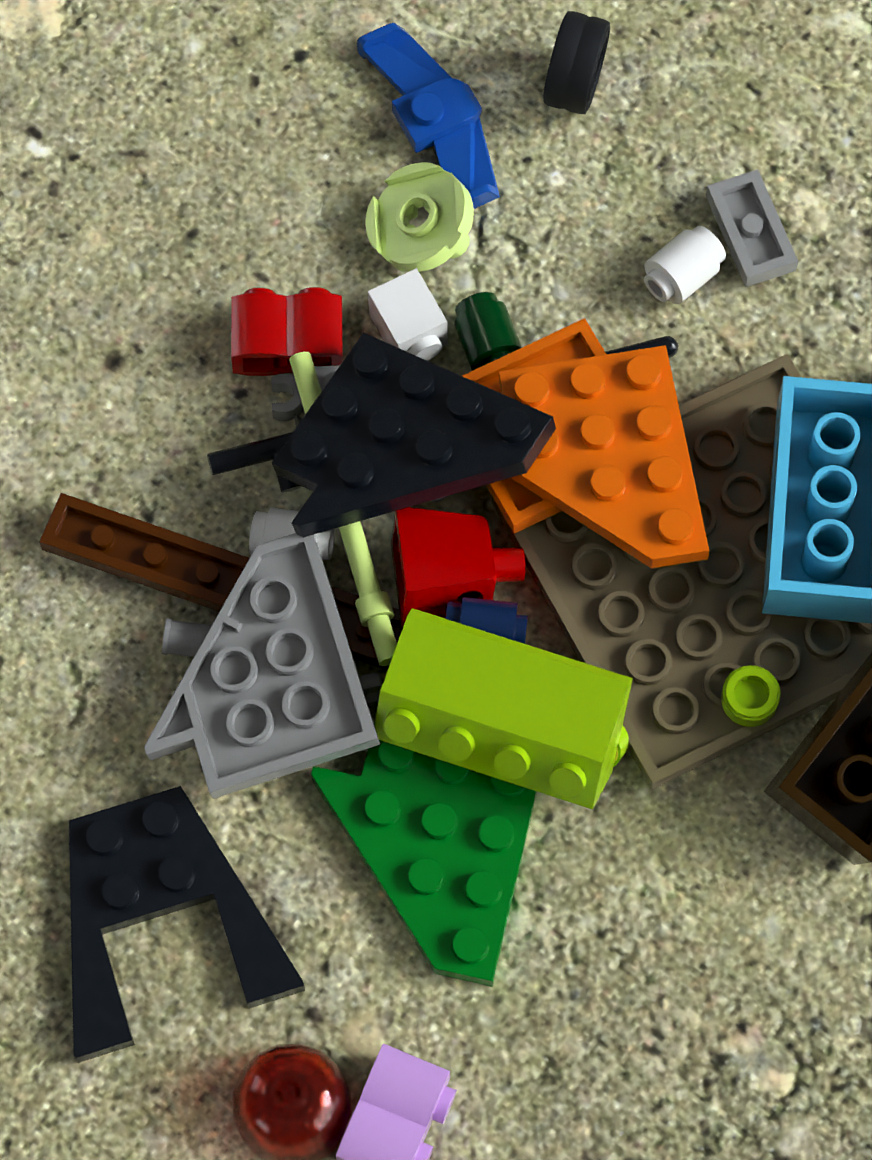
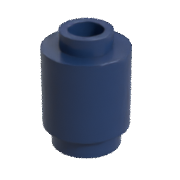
M463 597L462 603L448 601L446 619L525 644L528 616L517 614L518 603Z

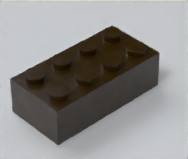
M872 652L763 791L853 865L872 862Z

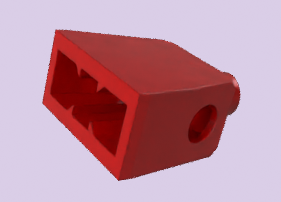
M410 507L395 511L391 550L401 627L404 626L407 615L412 608L446 619L448 601L462 603L463 597L493 600L496 582L524 581V549L492 548L488 520L483 516Z

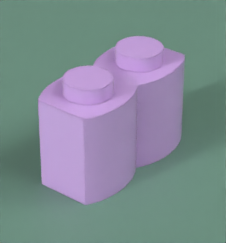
M383 1043L336 1153V1160H429L433 1146L424 1143L433 1120L441 1124L445 1122L457 1091L447 1086L450 1079V1071Z

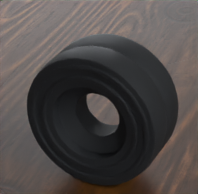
M567 11L559 28L549 63L543 93L544 104L558 109H566L577 114L587 113L595 94L610 34L609 21L598 17H589L575 11Z

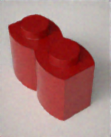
M320 287L305 288L299 291L298 294L289 296L276 294L273 290L267 288H252L246 290L241 295L231 297V361L234 374L246 376L293 374L289 359L292 355L299 352L311 353L314 366L341 365L343 362L341 295L332 294L329 290Z

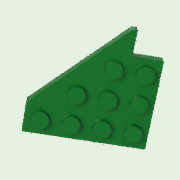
M379 740L380 745L368 748L361 776L313 766L311 773L313 783L434 973L493 987L537 791Z

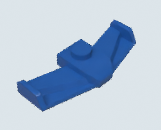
M396 23L387 24L358 38L357 51L363 59L366 58L402 95V97L392 101V112L415 153L434 146L439 166L445 171L452 173L469 191L473 202V209L499 198L500 195L480 121L482 107L470 86L452 78L405 29Z

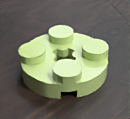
M429 162L404 166L393 172L384 181L388 187L381 193L379 199L374 196L372 197L366 212V233L370 244L395 269L410 272L417 268L419 272L427 271L440 266L449 258L460 257L467 250L470 242L468 233L472 227L474 215L472 198L465 186L452 173L445 171L442 167ZM424 207L429 213L427 220L419 227L409 225V221L418 216V209Z

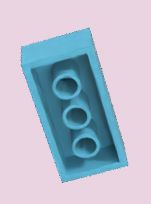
M783 376L776 409L762 613L872 624V384Z

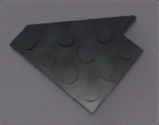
M363 332L274 458L272 465L277 475L313 491L291 522L296 534L304 538L525 474L556 430V426L551 415Z

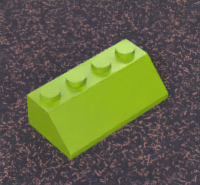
M412 608L407 615L380 690L375 729L378 739L593 809L613 771L633 678Z

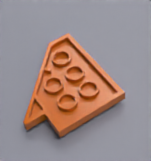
M666 345L499 371L501 394L553 416L556 430L528 472L511 477L513 480L650 568L708 560L709 546Z

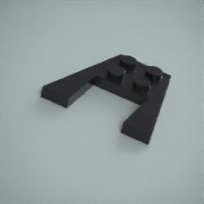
M181 786L69 820L73 1053L77 1063L135 1045L103 934L215 899L248 1008L250 1009L305 991L302 978Z

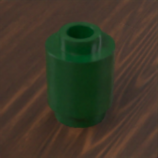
M476 293L457 304L455 308L457 317L454 325L472 371L522 348L506 305L498 301L494 293Z

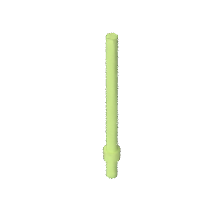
M299 352L292 355L289 361L306 414L322 390L311 353ZM359 521L339 527L359 595L355 605L361 625L369 629L379 665L389 666L397 646L390 622L394 617V612L388 593L381 591L362 524Z

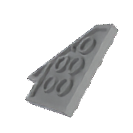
M294 533L256 546L144 746L146 755L150 760L196 746L207 787L213 799L380 745L315 535L303 538Z

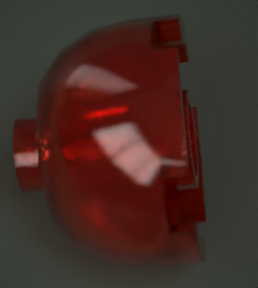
M301 1043L277 1044L256 1054L241 1071L232 1094L233 1120L244 1144L261 1160H321L329 1156L344 1136L352 1114L351 1090L341 1068L321 1050ZM281 1094L283 1097V1102H281L279 1097Z

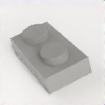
M758 169L707 186V200L745 287L796 271L798 259Z

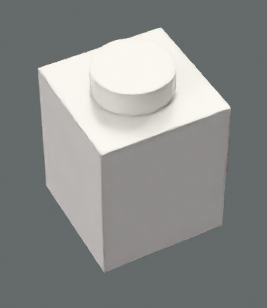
M417 268L368 291L369 315L384 342L427 361L437 356L443 347L448 345L447 320Z

